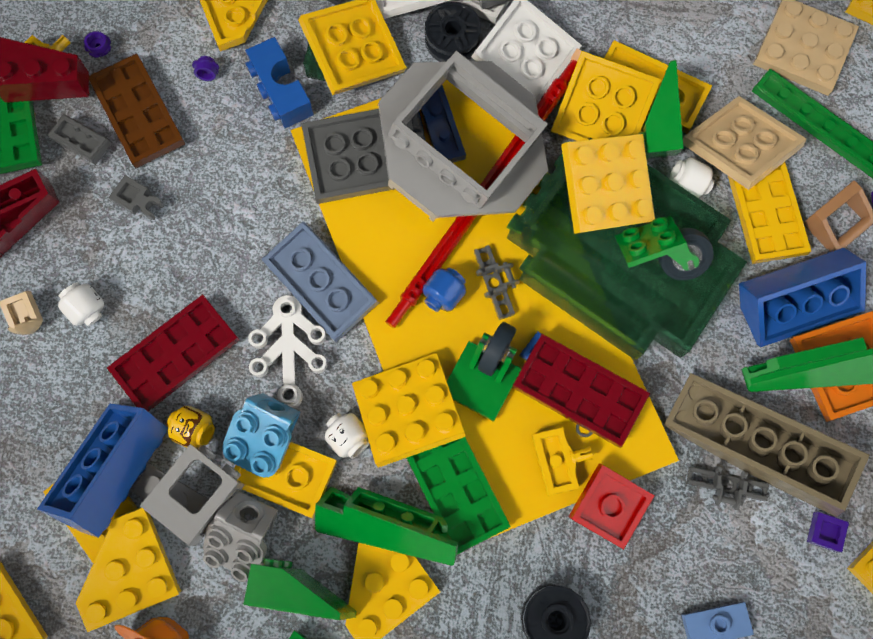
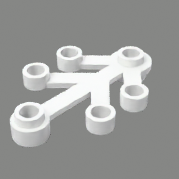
M285 295L275 301L272 308L273 316L260 330H253L249 334L248 340L250 344L256 349H261L267 345L268 337L282 325V336L261 358H255L250 362L249 371L255 377L265 376L272 363L282 354L283 386L278 390L277 398L278 401L296 408L301 404L303 394L295 383V352L317 374L323 373L326 370L327 361L324 356L315 354L294 336V324L307 333L310 342L314 345L322 344L326 340V333L321 326H314L301 314L302 306L295 297ZM285 305L292 306L289 313L282 312V308ZM315 331L322 332V336L318 340L312 339V334ZM256 335H262L263 340L262 342L256 344L253 341L254 337ZM321 359L323 361L322 367L314 368L313 362ZM262 363L264 365L263 370L258 373L254 372L255 365ZM288 390L294 391V397L290 400L284 398V394Z

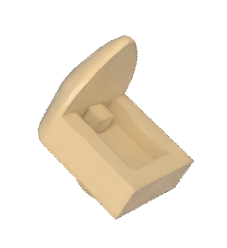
M24 291L0 301V307L9 325L8 330L10 332L29 335L35 333L41 326L43 318L31 291Z

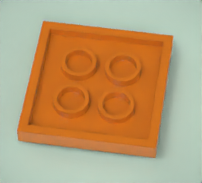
M873 311L791 338L790 343L794 352L797 353L858 338H864L867 349L873 348ZM873 384L811 388L826 422L873 406Z

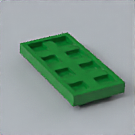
M0 97V174L41 166L42 161L33 101L4 102Z
M465 437L406 458L433 513L444 518L448 525L447 532L450 538L458 542L457 555L511 527Z

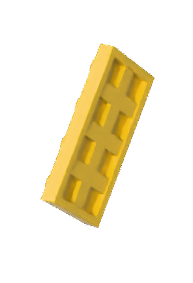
M785 162L749 190L728 176L752 264L805 256L812 252Z

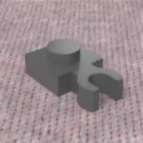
M124 175L108 197L113 203L134 215L141 209V212L150 220H155L156 218L149 211L151 206L164 207L159 198L149 196L151 192L147 187Z

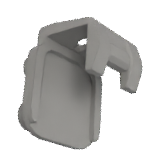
M240 491L237 492L222 506L206 528L203 545V561L211 568L223 566L231 570L233 578L240 582H246L249 577L251 564H263V558H265L267 545L263 539L268 530L272 531L278 510ZM245 513L256 517L254 520H248L247 523L241 521Z

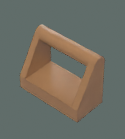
M854 180L811 215L803 224L829 252L847 247L873 225V209L863 188ZM847 203L861 220L836 239L826 218L843 204Z

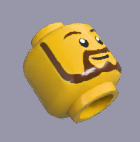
M190 405L183 406L177 411L172 412L167 420L169 438L186 448L190 444L198 448L202 445L206 446L211 441L215 432L212 417Z

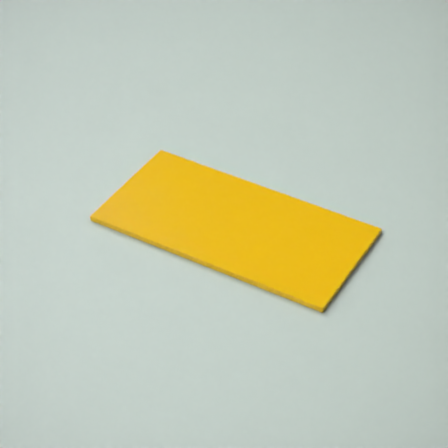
M445 80L442 85L466 152L465 160L454 162L453 164L480 185L515 134L448 80ZM380 99L326 118L379 109L378 103ZM420 111V116L425 134V140L429 145L432 146ZM301 126L290 131L313 188ZM547 174L543 176L515 213L478 215L440 269L452 268L463 276L466 281L464 284L466 294L457 306L449 312L441 309L435 312L425 304L426 297L423 293L415 306H410L395 329L386 324L385 321L400 302L402 292L405 291L407 285L410 284L412 278L417 274L457 217L437 218L432 222L429 219L430 216L396 189L319 204L341 262L379 302L363 320L383 372L437 353L447 381L467 343L470 341L478 345L483 334L487 333L490 335V338L486 344V350L498 326L502 322H506L516 328V333L503 360L506 359L512 347L518 349L511 363L520 367L521 370L526 360L519 355L537 331H539L541 334L646 390ZM487 245L490 246L495 262L499 266H502L504 262H507V264L513 263L511 268L514 280L518 279L520 281L516 288H507V294L515 314L502 320L498 319L491 298H485L484 294L488 290L483 276H477L476 273L480 268L474 255V250L485 248ZM487 253L480 254L483 262L489 260ZM505 271L500 272L499 275L502 283L509 282ZM492 278L488 281L490 287L496 288L499 286V281ZM503 294L496 296L497 301L504 299ZM507 305L499 306L502 314L509 312ZM511 388L494 422L454 401L466 435L465 438L511 526L496 535L575 504L599 463L631 481L679 461L650 397H648L621 448L594 433L589 437H581L576 431V423L514 388ZM579 425V431L582 434H588L590 432L589 430ZM563 427L566 441L572 448V451L590 446L592 451L581 454V456L593 453V459L576 463L575 473L580 488L548 496L532 435Z

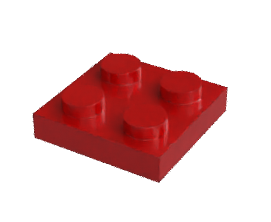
M599 463L568 517L624 550L655 495Z

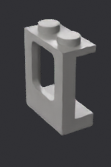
M190 444L140 505V507L188 546L198 545L205 536L202 532L215 517L216 513L236 489L241 490L245 486L238 480L241 474L227 463L224 467L214 461L217 455L204 445L199 449ZM196 460H200L222 478V483L201 510L193 514L172 497L171 489L191 464Z

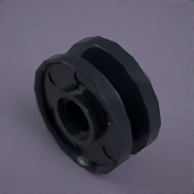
M446 2L436 6L428 14L425 22V45L429 54L438 62H447L455 51L459 52L467 60H470L480 45L481 21L477 13L468 5L459 2ZM450 32H455V33H457V34H456V35H450V34H448V33H450Z
M555 584L541 586L529 594L522 606L520 615L521 626L527 639H587L591 627L589 608L583 598L570 588ZM553 611H559L562 615V623L559 627L552 629L548 624V616Z

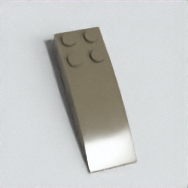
M690 373L664 426L722 460L835 517L845 512L870 456L865 452Z

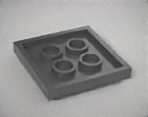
M379 109L301 123L317 204L395 189H391L388 186L389 179Z

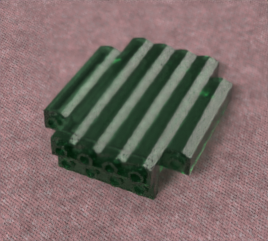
M561 153L553 165L556 167L555 171L552 174L547 172L538 185L541 188L537 194L532 192L522 206L525 208L521 216L516 213L506 227L510 230L507 239L530 254L519 268L523 271L519 280L635 361L645 353L653 340L679 358L690 352L747 263L746 260L718 242L732 220L647 164L655 219L671 216L678 229L693 228L704 233L712 244L713 260L703 274L690 280H676L668 276L661 268L658 258L628 268L615 235L622 233L628 228H637L650 222L574 234L563 154ZM691 246L690 252L696 254V248Z

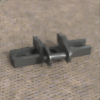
M489 245L479 250L475 249L474 255L480 268L476 273L477 276H483L488 290L484 294L485 298H491L499 320L514 316L515 312L507 294V288H516L520 281L518 279L514 280L511 268L513 263L507 264V262H504L502 266H499L495 262ZM487 253L489 260L483 262L480 254ZM505 271L509 282L502 283L499 275L500 272ZM495 278L499 281V286L492 288L489 286L488 281ZM503 294L504 299L497 301L496 296ZM500 305H507L509 312L502 314Z
M719 465L716 466L714 472L689 467L686 484L715 490L716 493L713 495L716 506L723 502L732 504L735 510H739L740 505H743L742 497L760 501L768 500L766 495L769 484L745 479L748 477V472L742 471L740 478L720 474L723 467ZM694 472L702 475L701 482L692 480ZM708 476H713V484L707 483ZM723 479H729L732 482L730 490L723 488ZM752 487H760L762 495L753 494ZM723 492L733 494L734 498L722 496Z

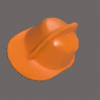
M168 617L152 618L135 631L119 624L114 626L118 634L124 639H189L188 632Z

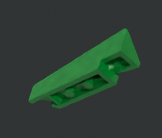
M858 338L766 360V363L744 367L741 370L747 389L750 392L873 384V348L867 349L864 338Z
M330 486L315 504V530L318 533L453 566L456 561L458 542L450 538L447 532L448 525L441 516L358 487L350 496Z

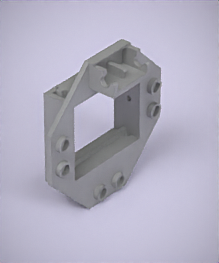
M455 51L447 62H414L378 103L389 179L388 186L391 189L395 188L430 216L429 219L432 222L437 218L515 213L548 171L542 131L548 124L538 115L535 96L492 61H469L459 52ZM445 80H448L525 142L488 190L484 189L406 126Z

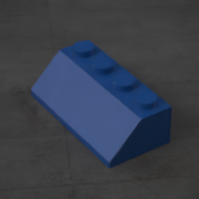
M841 248L739 283L740 308L756 344L761 348L864 312L866 261L849 250Z
M110 403L37 509L82 533L99 538L102 532L110 525L111 518L120 504L128 497L129 490L137 477L145 470L146 463L155 449L161 445L168 427L144 408Z

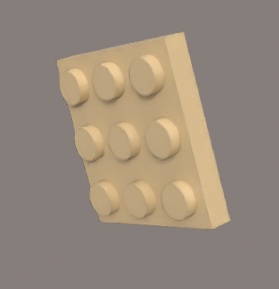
M781 0L753 65L767 71L772 69L786 79L829 96L834 89L859 26L796 0Z
M740 96L694 128L683 138L684 146L748 190L803 148L806 142L805 137Z

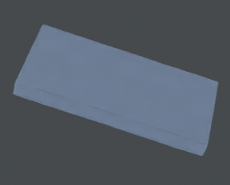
M304 221L261 259L335 342H338L379 304L374 296Z

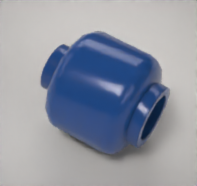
M447 268L446 270L437 269L423 286V293L426 297L425 304L435 312H438L440 309L446 312L452 311L466 294L465 279L452 268Z

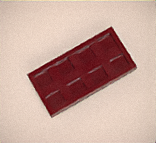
M202 294L110 364L107 369L134 405L138 408H144L149 412L240 341V339Z
M541 334L512 386L517 391L619 448L625 443L650 395L646 390L544 334Z

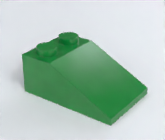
M676 60L670 61L643 130L639 132V134H643L646 159L675 156L683 150Z
M263 558V564H251L243 605L339 621L356 618L357 611L304 570L292 568L293 561Z

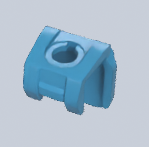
M264 393L247 398L243 408L236 411L233 415L222 445L224 457L257 476L265 478L274 475L282 464L301 412Z

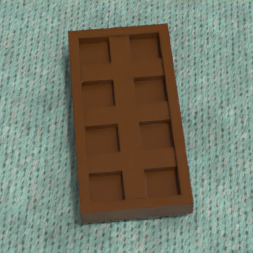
M137 53L89 75V81L135 169L185 145L179 130Z

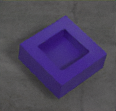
M814 512L807 542L836 553H842L849 522L821 512Z

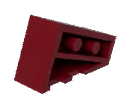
M0 37V97L4 102L89 97V72L78 55Z
M36 168L0 185V257L60 203L49 179Z

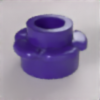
M93 31L86 35L84 47L91 57L99 58L110 52L111 40L108 36L99 31Z
M201 56L192 63L194 75L201 80L212 81L216 78V74L219 73V65L209 56Z

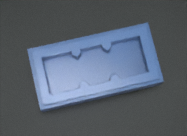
M745 602L681 614L687 639H737L754 635Z

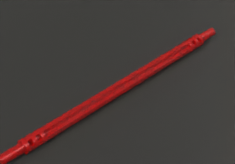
M571 60L561 76L554 79L537 104L538 115L543 121L546 120L566 92L577 64L576 60ZM514 136L480 184L484 189L488 190L525 144L518 136ZM478 215L458 216L417 274L412 278L410 284L407 285L405 291L400 295L401 300L385 321L386 324L395 329L410 306H415L423 294L424 284L437 269L442 267Z

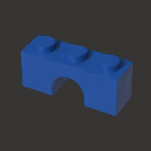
M275 37L245 50L249 61L245 62V65L252 78L257 76L260 83L256 85L262 98H269L271 105L268 108L275 121L280 119L285 129L314 115L311 102L299 80L286 85L277 83L282 76L291 72L287 58Z

